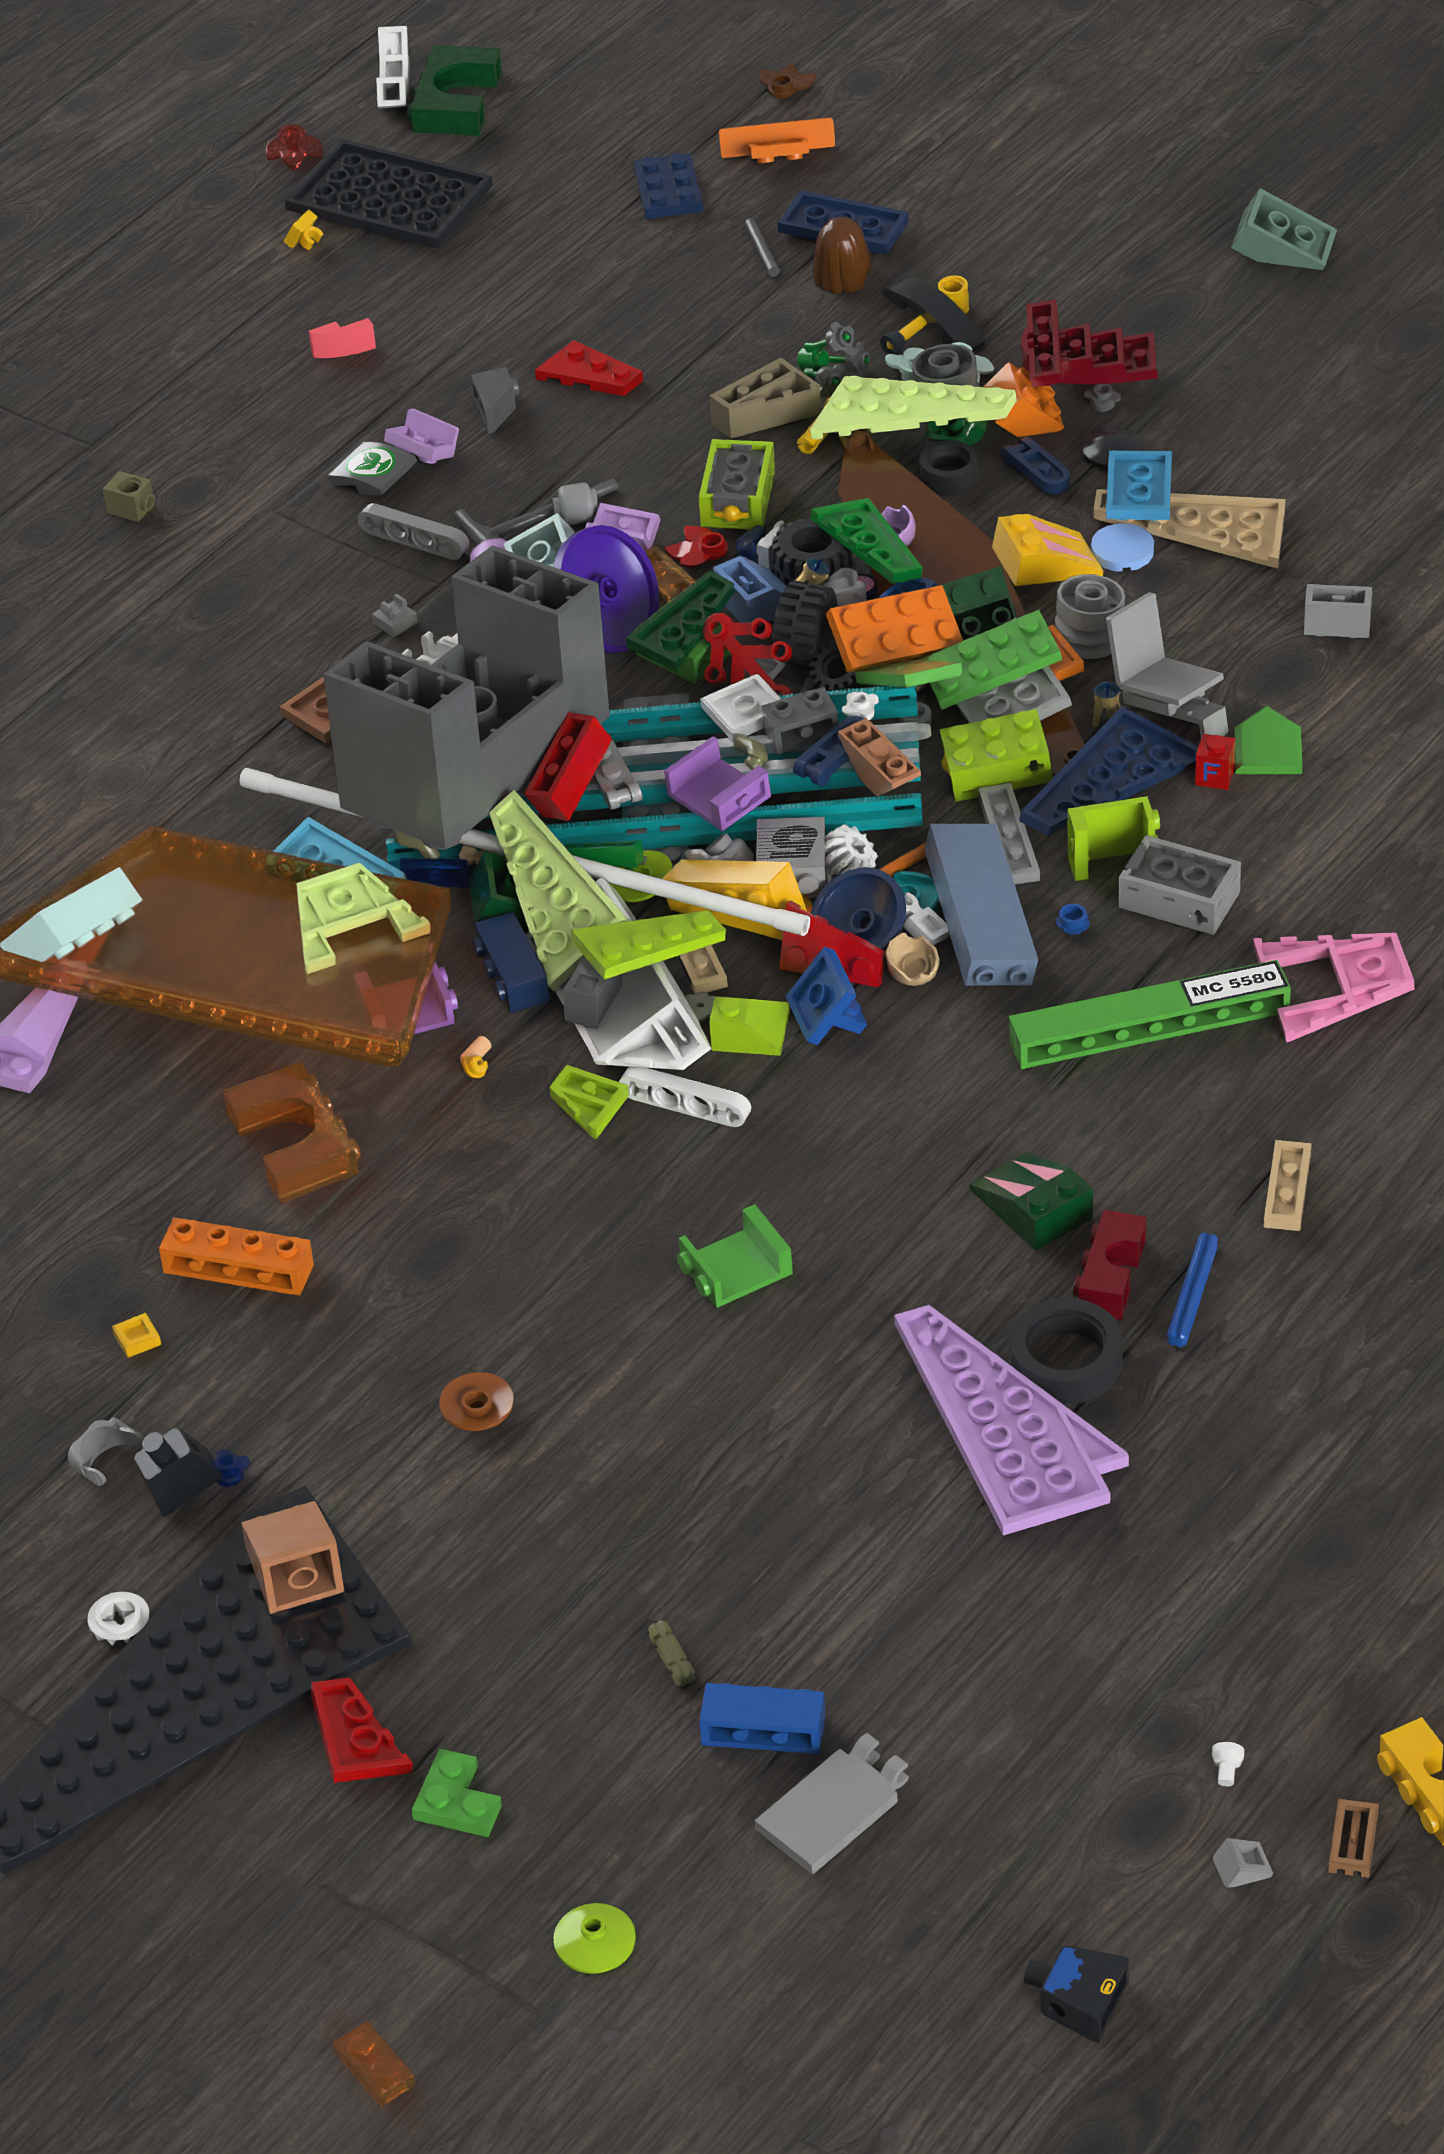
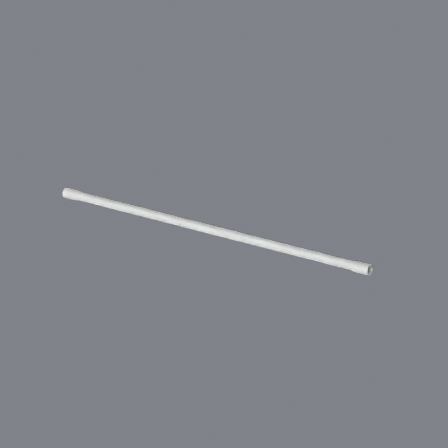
M245 768L240 775L241 787L263 793H273L359 816L340 808L338 793L277 778L272 774L250 768ZM471 829L462 836L459 842L505 855L497 835ZM573 856L593 879L598 880L603 876L608 883L763 923L801 936H805L810 927V917L807 915L758 905Z

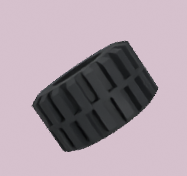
M810 518L806 520L798 519L795 523L784 525V529H779L776 532V536L773 537L774 574L786 586L799 576L803 571V565L810 558L818 559L828 566V578L842 568L853 569L852 552L810 520Z
M792 581L785 588L775 613L773 644L777 641H783L791 646L792 656L786 662L809 666L810 661L816 662L813 658L814 653H822V650L819 648L824 644L827 648L830 647L829 641L834 639V635L826 617V612L830 608L838 607L833 588L799 581ZM784 646L778 649V657H782L785 654Z

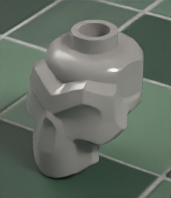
M842 568L830 576L826 583L822 584L834 589L838 607L867 601L866 584L863 581H858V573L854 569Z
M727 833L714 840L706 848V852L702 849H688L684 853L688 860L755 861V855L746 843L740 838L732 840Z

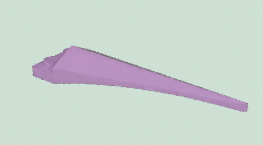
M115 926L100 937L96 932L93 933L96 937L81 948L76 946L0 1023V1086L31 1093L44 1077L77 999Z

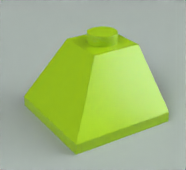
M715 997L709 1020L712 1051L781 1056L791 1009L789 1003Z

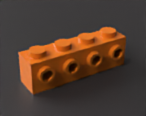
M173 1217L159 1247L163 1273L298 1296L301 1295L314 1266L311 1243L308 1239Z

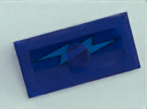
M400 858V868L407 879V882L403 885L404 887L470 888L469 878L472 874V869L467 859Z

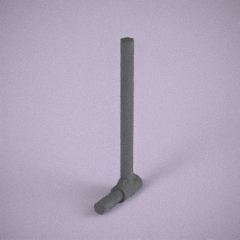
M612 478L590 487V489L595 488L597 498L618 490V485L615 479ZM553 503L492 528L476 523L463 509L457 510L454 518L467 531L468 536L479 545L484 540L501 538L555 515Z

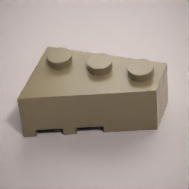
M779 358L711 394V425L732 439L820 415V384L784 359Z

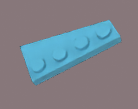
M307 817L264 860L268 870L302 880H308L361 863L389 887V892L392 895L407 882L404 872L310 817Z

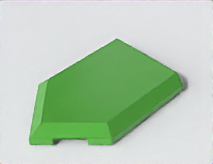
M1265 706L1235 726V774H1302L1301 726L1269 706Z

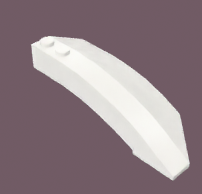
M603 876L598 879L596 883L629 921H636L620 894ZM529 931L525 935L540 962L536 952L537 946L534 937ZM663 961L622 974L623 985L597 1029L574 1023L594 1059L593 1061L597 1065L684 1070L711 1049L698 1019ZM571 976L555 990L563 1005V990Z

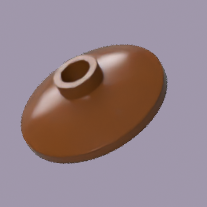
M474 1372L461 1375L449 1382L440 1395L439 1406L443 1418L452 1426L467 1431H481L497 1426L510 1415L514 1406V1395L510 1385L501 1377L486 1372Z

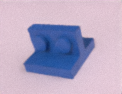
M823 947L785 996L806 1041L818 1045L832 1026L860 1034L868 1025L861 1012V1006L855 999L857 995L836 951Z

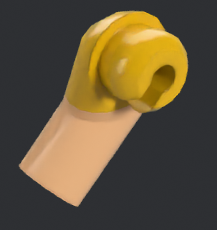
M478 1036L460 1056L464 1072L471 1078L483 1077L488 1068L487 1061L484 1062L482 1057L492 1046L490 1041L484 1036Z

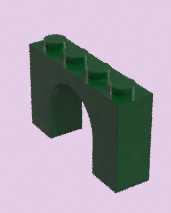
M434 45L430 56H426L425 71L420 73L419 87L414 89L413 103L408 105L407 116L408 120L412 121L413 132L480 136L485 122L483 96L448 94L445 91L463 86L497 88L502 74L500 48Z

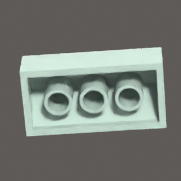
M118 867L38 912L2 941L0 947L5 951L40 962H44L54 955L60 960L75 949L74 944L81 948L96 937L93 933L96 932L100 937L115 926L114 921L121 925L135 915L132 909L143 900L121 868Z

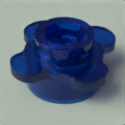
M228 1449L219 1450L216 1453L215 1461L224 1477L217 1481V1483L224 1487H231L240 1483L244 1477L243 1469H247L250 1466L249 1458L245 1455L237 1456Z

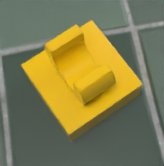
M308 210L292 225L283 242L292 249L300 242L303 248L310 250L315 243L314 241L318 243L323 235L319 228L313 226L318 217Z

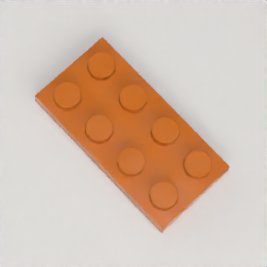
M942 585L830 608L826 612V617L847 673L928 656L963 641Z

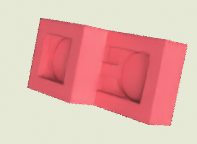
M368 318L340 327L335 321L309 330L311 352L314 358L342 357L376 348L373 324Z

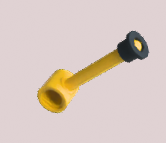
M947 276L941 279L938 283V290L949 297L967 314L969 311L967 280L961 276ZM919 315L900 331H893L890 335H883L880 338V345L887 355H898L900 349L905 346L906 341L929 324V322Z

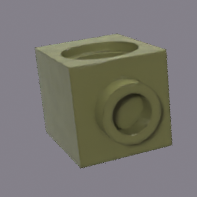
M119 471L103 488L107 513L139 522L155 505L151 480Z

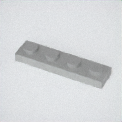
M1011 783L978 788V798L986 823L996 824L1014 884L1040 881V870L1025 824L1019 821L1021 812Z

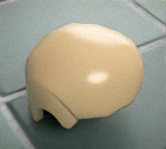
M901 933L889 942L886 950L888 971L901 984L911 986L924 985L936 976L940 964L936 947L927 941L924 936L913 938L907 936L906 933Z

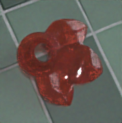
M296 124L283 126L278 132V137L270 141L266 147L267 160L282 158L293 170L300 166L306 155L313 158H322L323 156L321 142L316 137L307 135L304 128Z

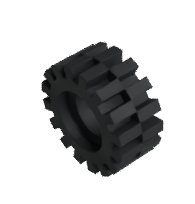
M834 639L829 641L830 647L827 648L824 644L819 647L822 650L821 654L814 653L813 658L816 662L810 661L809 667L812 671H809V674L818 689L825 687L826 691H840L865 688L863 684L857 683L855 671L846 673L837 679L830 677L833 669L843 663Z

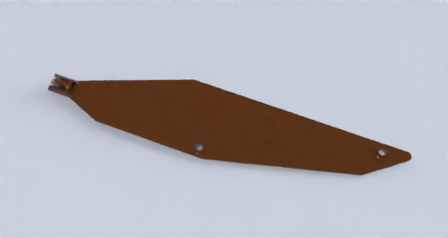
M868 428L860 429V431L858 429L854 430L849 436H839V431L836 432L844 450L838 495L842 503L869 498L881 514L887 506L894 509H901L902 505L907 506L913 514L916 524L915 538L907 548L923 567V578L933 580L939 586L1001 566L1017 618L1026 615L1006 570L992 548L993 541L989 536L876 445ZM869 566L880 595L896 584H892ZM1068 707L1040 721L1049 751L1053 776L1085 745Z

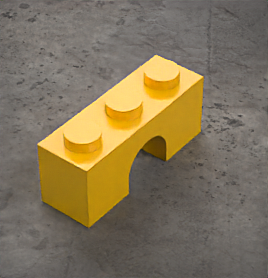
M1421 1717L1380 1735V1752L1377 1755V1761L1382 1772L1386 1776H1391L1396 1782L1405 1803L1408 1805L1412 1804L1420 1814L1425 1830L1430 1834L1434 1833L1444 1846V1780L1430 1776L1442 1770L1444 1745Z

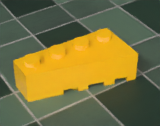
M681 859L662 878L774 909L786 910V903L791 900L800 905L801 909L807 911L790 862ZM666 898L670 910L684 914L709 910L721 924L780 940L783 938V931L773 926Z

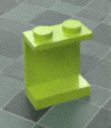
M1148 796L1068 808V861L1075 881L1088 879L1089 860L1134 854L1138 846L1141 845L1145 835L1158 838L1155 830L1160 829L1159 813L1157 809L1152 810Z

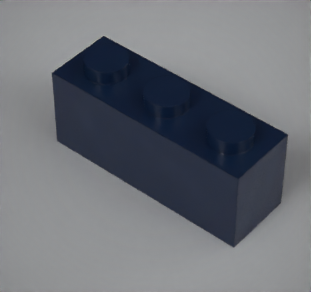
M514 912L476 922V937L472 938V946L476 957L483 958L482 962L488 980H494V990L498 1000L505 1001L510 1013L549 1002L547 976Z

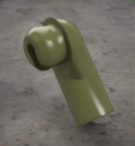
M395 831L396 842L401 846L419 850L426 863H430L441 856L438 849L427 847L423 844L422 840L400 831Z

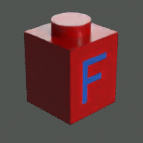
M1209 734L1202 735L1196 753L1195 785L1229 789L1235 770L1236 738Z

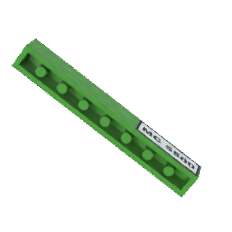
M1277 959L1009 1016V1042L1020 1068L1025 1069L1278 1015V1008L1290 1006L1291 987Z

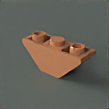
M867 718L838 731V736L859 779L877 797L921 776V771Z

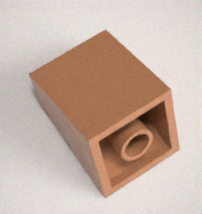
M315 1501L241 1522L245 1547L270 1614L344 1592L336 1540Z

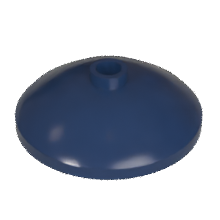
M861 867L848 870L832 879L816 898L811 914L814 916L819 915L838 929L846 933L851 932L886 951L889 942L901 932L906 916V901L901 887L889 874L879 869Z

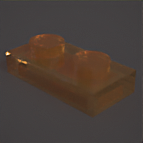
M368 2021L333 2042L334 2052L380 2107L415 2086L414 2075Z

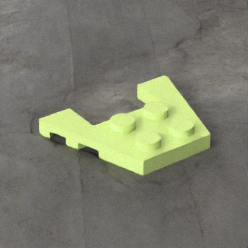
M361 863L297 883L304 965L307 974L336 965V956L326 940L327 937L384 918L390 920L402 942L430 933L429 921L424 916L419 918L412 912L411 906L405 900H398L389 892V887Z

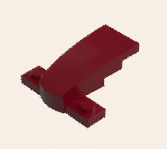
M1056 299L1026 304L1027 328H1025L1022 334L1021 352L1022 365L1030 373L1032 387L1051 386L1057 383L1110 384L1158 379L1154 332L1123 337L1122 328L1091 333L1090 324L1059 330Z

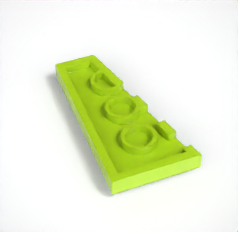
M709 910L571 930V941L604 980L725 941L726 929Z

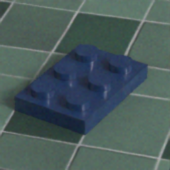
M675 153L671 156L645 157L640 160H633L645 219L703 212L702 198L690 153Z

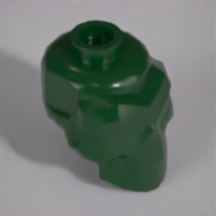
M956 418L949 420L948 425L936 426L935 421H929L924 433L925 436L935 442L945 440L959 441L971 446L984 436L987 420L968 422L965 418Z

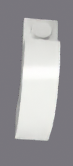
M407 26L378 27L380 75L379 78H376L378 108L408 107L410 99V57L408 56Z

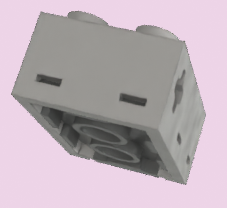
M1145 835L1141 845L1138 846L1126 865L1125 870L1119 876V908L1214 935L1240 893L1241 862Z

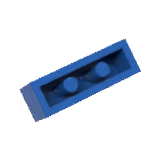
M706 1683L699 1720L701 1743L705 1746L820 1754L826 1717L824 1692L809 1689L794 1690L772 1688L769 1686L754 1687L730 1683Z

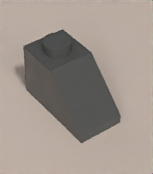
M506 367L471 374L473 399L488 434L494 433L516 409L515 396H519L518 383L516 378L510 377Z

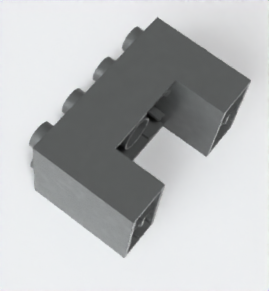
M493 545L451 576L458 644L441 658L429 665L366 641L323 674L340 808L369 819L376 827L392 828L420 839L424 845L433 849L446 850L458 844L462 836L487 817L489 812L513 790L519 791L532 780L568 712L595 716L600 724L610 717L598 583Z

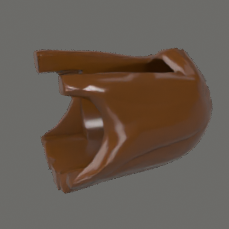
M848 217L833 218L821 228L817 237L813 261L815 285L822 286L824 291L829 292L831 290L833 294H840L843 290L846 293H852L856 290L861 291L867 272L872 269L871 255L863 230L855 220Z

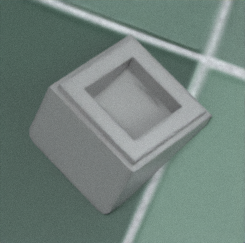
M1226 1838L1213 1856V1861L1224 1886L1228 1888L1267 1879L1273 1875L1260 1842Z

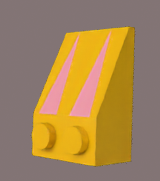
M1029 514L998 517L992 548L1015 586L1065 581L1070 577L1081 574L1103 576L1104 571L1080 532Z

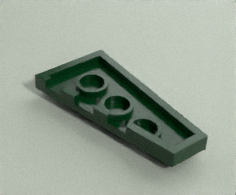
M708 571L626 637L627 648L677 672L703 637L705 621L711 615L720 613L735 593L734 582Z

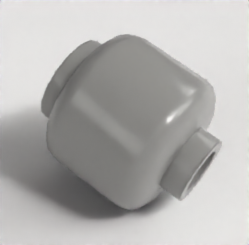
M584 482L561 486L558 489V497L552 498L554 513H558L568 525L591 522L594 519V513H597L599 508L595 488L590 489V486Z

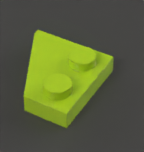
M566 1065L550 1086V1096L592 1138L597 1139L628 1098L629 1089L626 1084Z

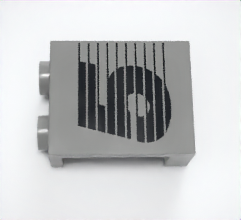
M825 817L757 819L756 861L790 862L801 895L820 894L826 886Z

